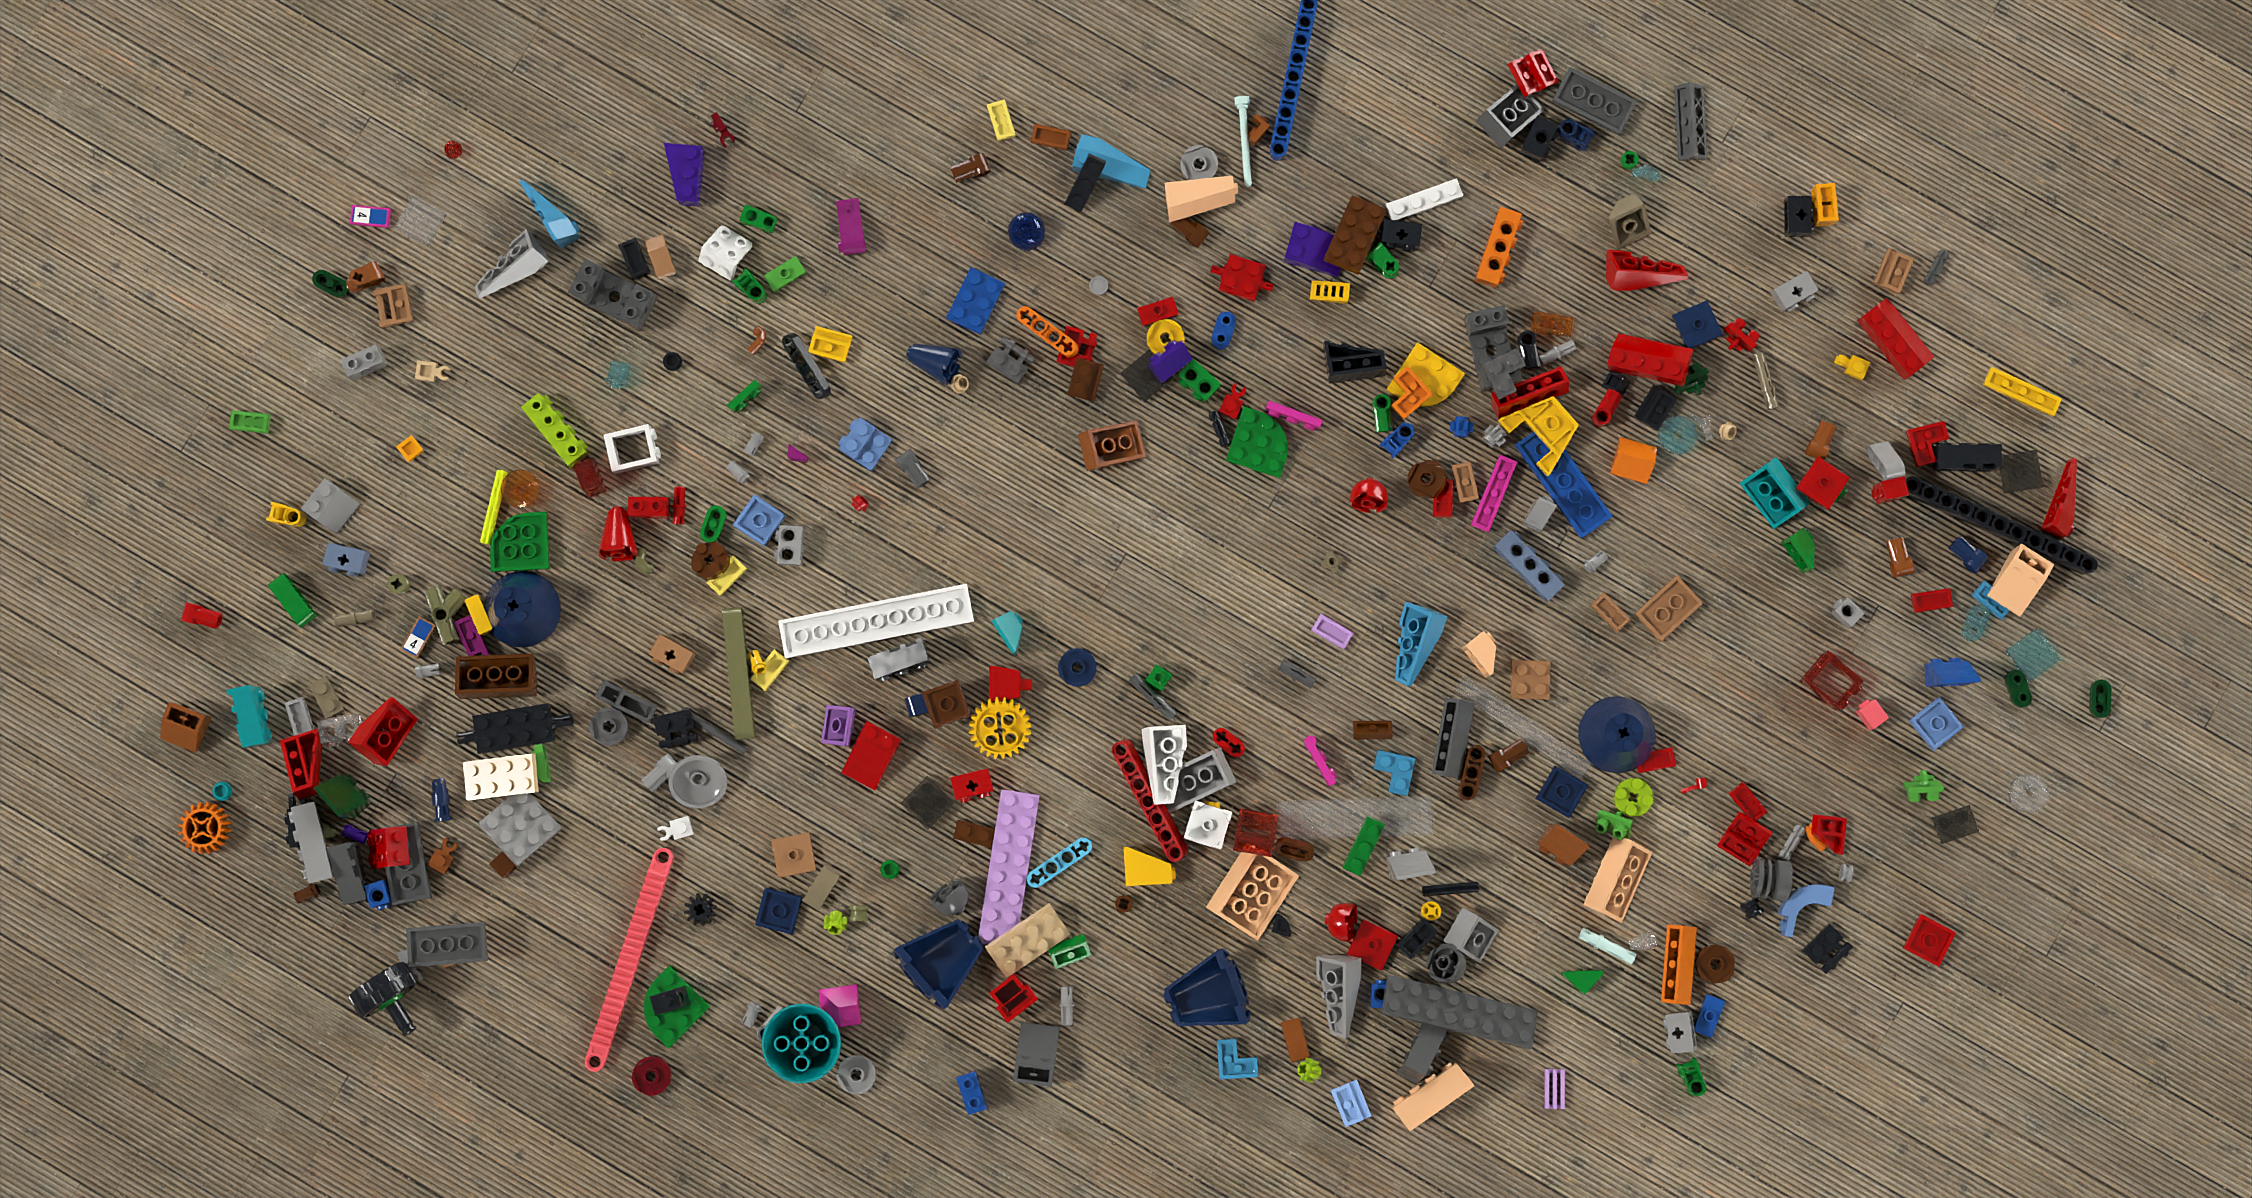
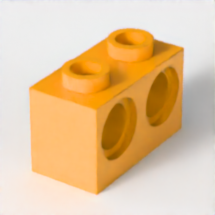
M1835 183L1816 184L1811 189L1812 201L1814 202V227L1834 225L1839 220Z

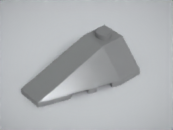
M525 229L510 243L509 247L511 249L505 256L500 255L497 259L499 261L496 267L489 269L475 285L478 298L500 290L545 267L548 262L546 252L528 229Z
M1317 955L1316 975L1318 981H1321L1323 992H1321L1322 999L1325 998L1327 1005L1326 1016L1330 1033L1334 1036L1348 1038L1361 980V958L1349 955Z

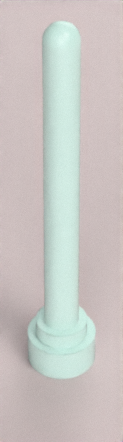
M1238 96L1234 98L1237 110H1239L1244 185L1250 187L1252 179L1246 110L1248 105H1250L1249 96Z

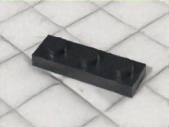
M1090 153L1088 154L1064 205L1082 212L1106 164L1105 160Z

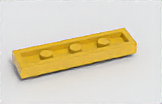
M1994 367L1989 369L1982 384L2051 417L2055 416L2062 400L2060 397Z

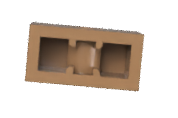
M661 634L649 652V655L653 657L652 661L661 666L663 663L670 666L668 670L677 675L680 672L685 674L696 656L695 653ZM668 653H673L676 656L675 659L669 660Z

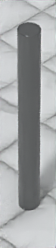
M693 714L696 725L744 755L748 748Z

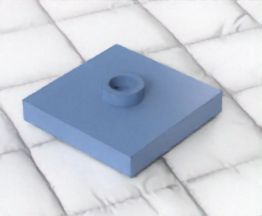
M754 494L733 526L765 547L786 515Z
M1937 697L1908 720L1932 751H1935L1964 728L1940 697Z

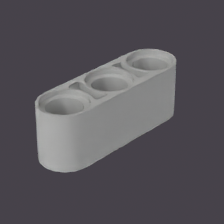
M1888 441L1868 445L1869 459L1884 480L1905 476L1904 463Z

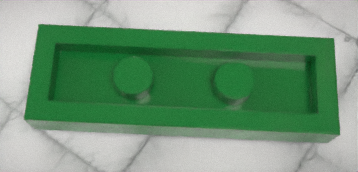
M1366 816L1344 861L1343 869L1361 876L1385 823Z

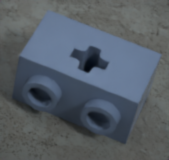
M328 543L322 565L328 567V571L339 573L340 570L347 571L346 575L358 577V574L365 575L370 553L364 550ZM343 559H349V563H343Z

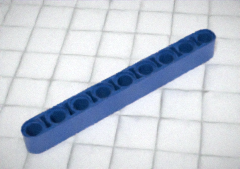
M1301 0L1270 146V157L1275 161L1283 160L1287 153L1317 9V0ZM1311 3L1313 8L1307 9L1304 7V4ZM1305 20L1308 21L1310 25L1308 27H1303L1300 25V22ZM1302 38L1306 43L1299 45L1296 40ZM1300 57L1302 62L1295 63L1292 58ZM1296 75L1298 80L1291 81L1289 76ZM1292 93L1295 98L1289 100L1285 97V94ZM1289 111L1291 116L1285 118L1281 115V112ZM1279 129H1285L1287 131V134L1285 136H1280L1277 133V131ZM1280 147L1283 149V153L1276 154L1273 149Z

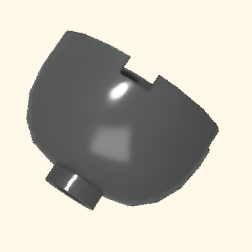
M959 878L951 880L953 884L948 887L946 883L942 885L931 896L933 901H929L931 906L944 916L960 915L965 910L969 895L966 886Z
M1441 944L1437 949L1431 950L1426 963L1431 978L1440 983L1447 984L1457 982L1463 977L1467 965L1464 954L1451 944Z

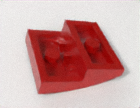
M1542 49L1531 52L1525 57L1513 60L1507 64L1524 98L1559 83Z
M1739 811L1722 835L1717 847L1750 867L1755 858L1760 854L1762 847L1771 837L1772 831Z

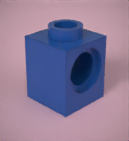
M381 880L364 886L370 908H377L378 911L388 908V904L392 903L387 880ZM379 890L383 893L381 901L376 899V893Z
M1376 980V984L1371 983V1008H1382L1383 999H1377L1376 991L1378 989L1385 990V980Z

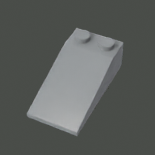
M1221 747L1182 764L1174 803L1165 805L1169 813H1172L1195 802V800H1200L1236 783V779Z
M1420 847L1408 849L1409 853L1401 854V851L1390 852V857H1386L1390 880H1402L1436 873L1426 850L1420 851Z

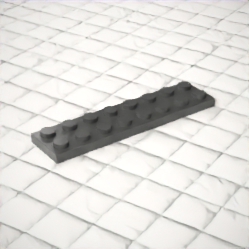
M1388 975L1381 1014L1530 1050L1533 1047L1538 1011Z

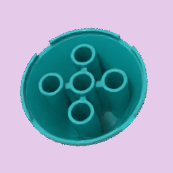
M794 1004L778 1011L767 1023L762 1037V1051L768 1066L780 1078L793 1083H809L825 1076L837 1062L841 1049L840 1032L833 1018L826 1011L810 1004ZM802 1039H806V1041H807V1046H806V1047H805L804 1043H801V1040H802Z

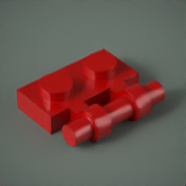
M1066 326L1064 334L1078 345V352L1074 357H1066L1059 352L1056 363L1074 368L1076 357L1093 361L1091 357L1094 348L1097 346V334L1090 333L1089 339L1083 338L1085 330ZM1064 342L1061 344L1067 349V351H1072L1073 348L1071 347V345L1068 346ZM1081 344L1086 346L1084 355L1079 354Z

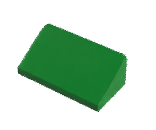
M1084 934L1059 942L1049 949L1055 969L1092 956Z

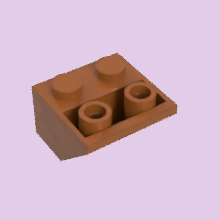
M169 702L161 720L160 739L197 753L212 717L180 704Z

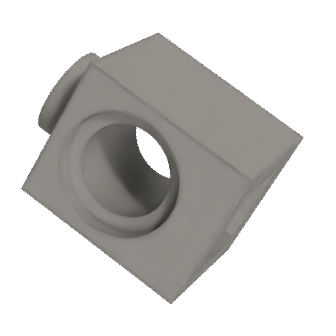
M1848 597L1843 600L1841 598L1838 599L1832 606L1834 609L1830 612L1846 628L1852 627L1865 614ZM1843 607L1849 608L1850 615L1848 617L1842 613Z

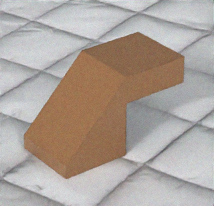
M663 234L645 240L658 280L676 274Z

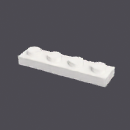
M1456 178L1387 203L1385 206L1390 220L1399 221L1463 198V193Z

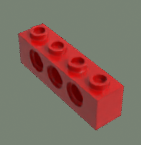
M1562 366L1514 384L1517 391L1498 400L1495 392L1491 393V406L1499 420L1504 416H1508L1552 396L1556 398L1569 393V379Z

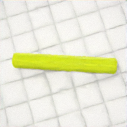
M497 470L480 539L481 543L487 545L491 544L508 475L503 470Z

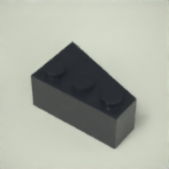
M1939 443V446L1933 448L1936 462L1933 463V471L1992 472L2002 467V444L1981 443L1970 445V443H1959V445H1951V443Z

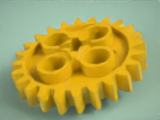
M996 697L994 703L988 699V705L982 702V709L975 708L976 714H971V719L974 721H969V726L973 727L969 729V734H974L970 738L971 741H976L974 747L981 746L980 753L986 750L987 757L993 753L994 759L997 758L998 754H1001L1002 759H1004L1005 754H1008L1011 758L1012 751L1018 754V747L1025 748L1023 742H1029V738L1026 735H1031V730L1027 729L1031 727V723L1027 722L1029 715L1023 716L1026 713V709L1019 710L1020 703L1014 706L1013 699L1006 703V697L1003 698L1002 702H999L998 697ZM997 712H1000L1003 744H1000ZM1005 715H1012L1014 717L1011 721L1004 720ZM986 717H992L994 718V721L992 723H987L984 721V719ZM1008 733H1013L1016 737L1010 740L1005 736ZM989 735H994L996 740L988 741L986 738Z

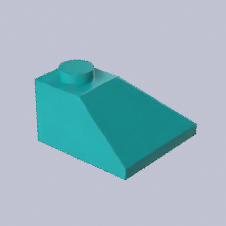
M1011 610L992 620V623L1012 655L1015 656L1018 652L1023 629L1021 623H1023V620L1018 612L1014 614Z

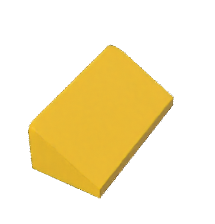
M479 595L465 599L466 606L478 633L482 636L487 635L492 630V625Z

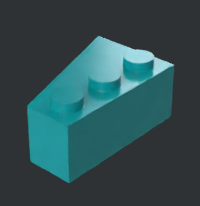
M252 685L227 689V695H232L234 706H231L232 713L236 712L238 723L236 728L242 748L270 744L272 734L270 728L267 727L268 712L264 709L263 701H265L263 690Z

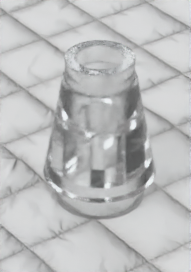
M1647 931L1628 939L1631 951L1654 950V947H1658L1654 931Z

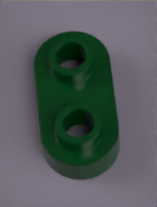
M318 270L312 277V282L317 288L336 298H344L349 294L350 290L346 286V281L326 270ZM322 278H326V282L322 284ZM343 286V290L338 292V288Z
M2020 670L2009 671L2005 675V684L2012 704L2018 708L2028 706L2032 701V695L2025 674ZM2015 676H2018L2019 678L2018 683L2014 681ZM2021 694H2023V695L2025 696V700H2024V701H2021V700H2020V695H2021Z
M2096 680L2090 686L2089 711L2095 718L2107 717L2111 712L2112 688L2106 680ZM2098 686L2102 688L2101 693L2097 691ZM2098 705L2101 706L2100 712L2096 710Z

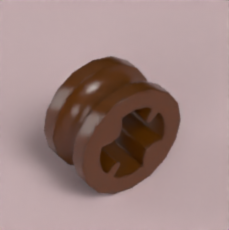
M1126 895L1119 896L1116 899L1115 906L1120 912H1128L1132 908V900ZM1122 898L1129 901V904H1127L1128 908L1123 910V907L1120 909L1118 906Z

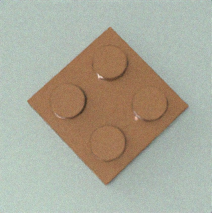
M1511 660L1510 699L1550 700V661Z

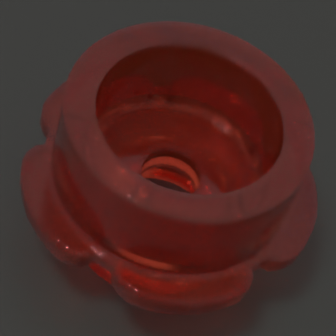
M450 140L448 144H445L444 151L449 159H456L462 154V147L458 142Z

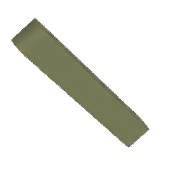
M742 607L722 609L734 735L736 740L756 738L743 609Z

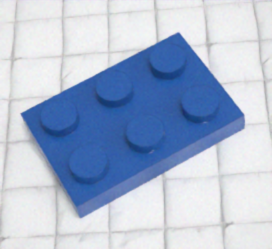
M970 267L946 319L981 335L1005 283Z

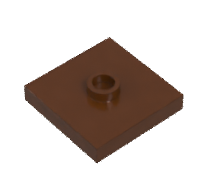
M958 679L921 692L934 729L971 716Z

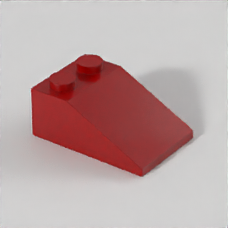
M390 697L358 726L348 743L373 764L388 766L418 718L395 698Z
M866 721L841 773L875 791L902 739Z

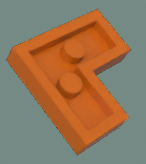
M1409 366L1405 367L1393 378L1397 385L1405 392L1391 405L1403 420L1433 395Z

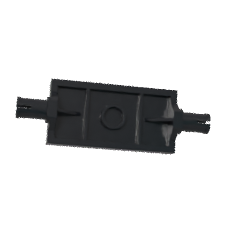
M550 703L474 715L472 716L473 730L457 732L456 737L461 738L457 739L459 745L475 742L477 753L484 754L555 742V730L558 727L573 726L574 722L568 720L573 719L571 713L560 716L552 715Z

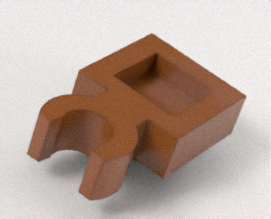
M449 838L443 840L442 850L436 848L427 864L442 874L447 873L455 858L450 854L459 845L455 842L453 847L449 848Z

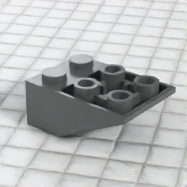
M1021 1022L1013 1082L1052 1087L1060 1027Z

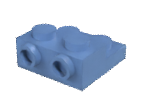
M859 418L858 421L854 419L849 426L850 433L848 436L843 435L838 443L840 445L839 450L872 472L893 440L862 418Z

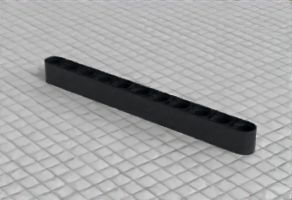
M1914 476L1905 479L1906 483L1909 481L1914 486L1912 491L1908 489V497L2016 546L2023 544L2043 558L2078 574L2086 575L2092 573L2098 567L2097 560L2084 552ZM1925 489L1931 492L1930 499L1925 497ZM1943 497L1947 498L1948 506L1942 504L1941 500ZM1960 505L1966 508L1965 514L1959 511ZM1978 513L1983 515V522L1978 521ZM1995 521L2000 522V530L1995 528ZM2013 529H2016L2019 532L2018 538H2015L2012 535ZM2031 537L2036 539V546L2031 545ZM2048 545L2053 546V554L2048 552ZM2066 553H2069L2071 555V562H2068L2066 560ZM2084 561H2087L2089 564L2088 570L2083 567Z

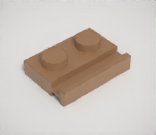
M1888 248L1873 284L1900 294L1914 258Z

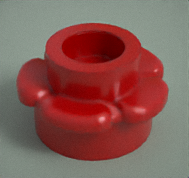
M860 494L855 498L852 497V506L859 512L861 510L866 511V508L869 506L868 501Z

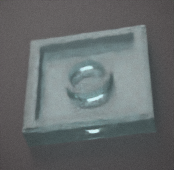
M2038 628L2005 650L2019 670L2025 674L2028 682L2061 660Z

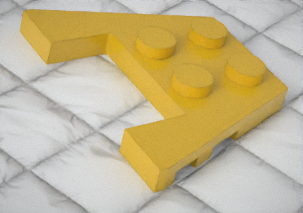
M1554 396L1498 420L1499 424L1508 434L1524 421L1549 448L1550 452L1536 463L1547 477L1551 474L1579 425Z

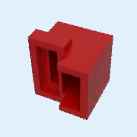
M1016 973L989 993L998 1004L996 1009L1007 1023L1039 999L1027 983L1025 985L1022 983Z

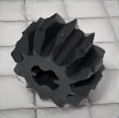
M700 893L696 894V900L692 896L689 897L692 904L685 903V906L690 909L684 911V914H691L687 921L694 919L693 925L695 926L699 923V920L701 926H705V920L711 923L712 919L709 916L716 917L717 915L715 912H711L712 909H717V905H710L714 902V899L711 898L707 901L708 894H704L701 899ZM703 905L702 909H704L705 912L700 913L701 915H699V911L696 910V908Z

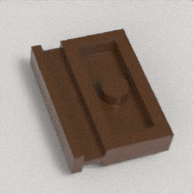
M1076 357L1067 395L1094 402L1104 365Z

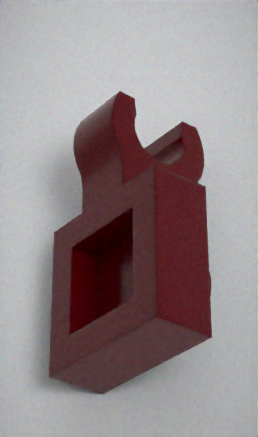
M715 112L710 115L713 119L711 122L712 127L716 133L718 131L721 133L720 142L724 148L727 147L724 142L726 138H730L734 143V136L728 131L719 114Z

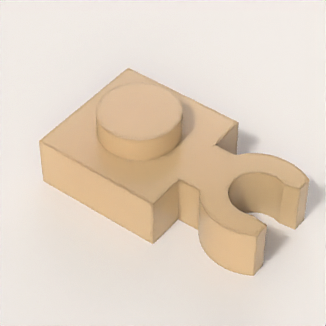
M417 360L415 380L435 382L436 377H438L442 381H449V378L443 377L442 373L451 369L447 366L437 368L438 363Z

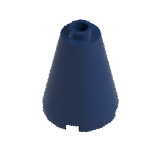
M913 344L906 353L909 362L944 385H948L947 382L951 383L952 377L957 375L960 364L957 363L958 358L962 359V353L957 348Z

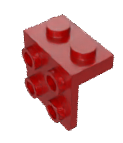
M406 826L381 828L368 832L367 844L370 850L368 861L372 869L410 865Z

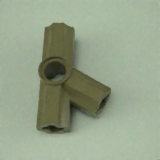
M441 586L427 589L424 592L443 645L456 643L460 638L452 618L467 598L455 588L446 598ZM445 611V619L439 620L438 614Z

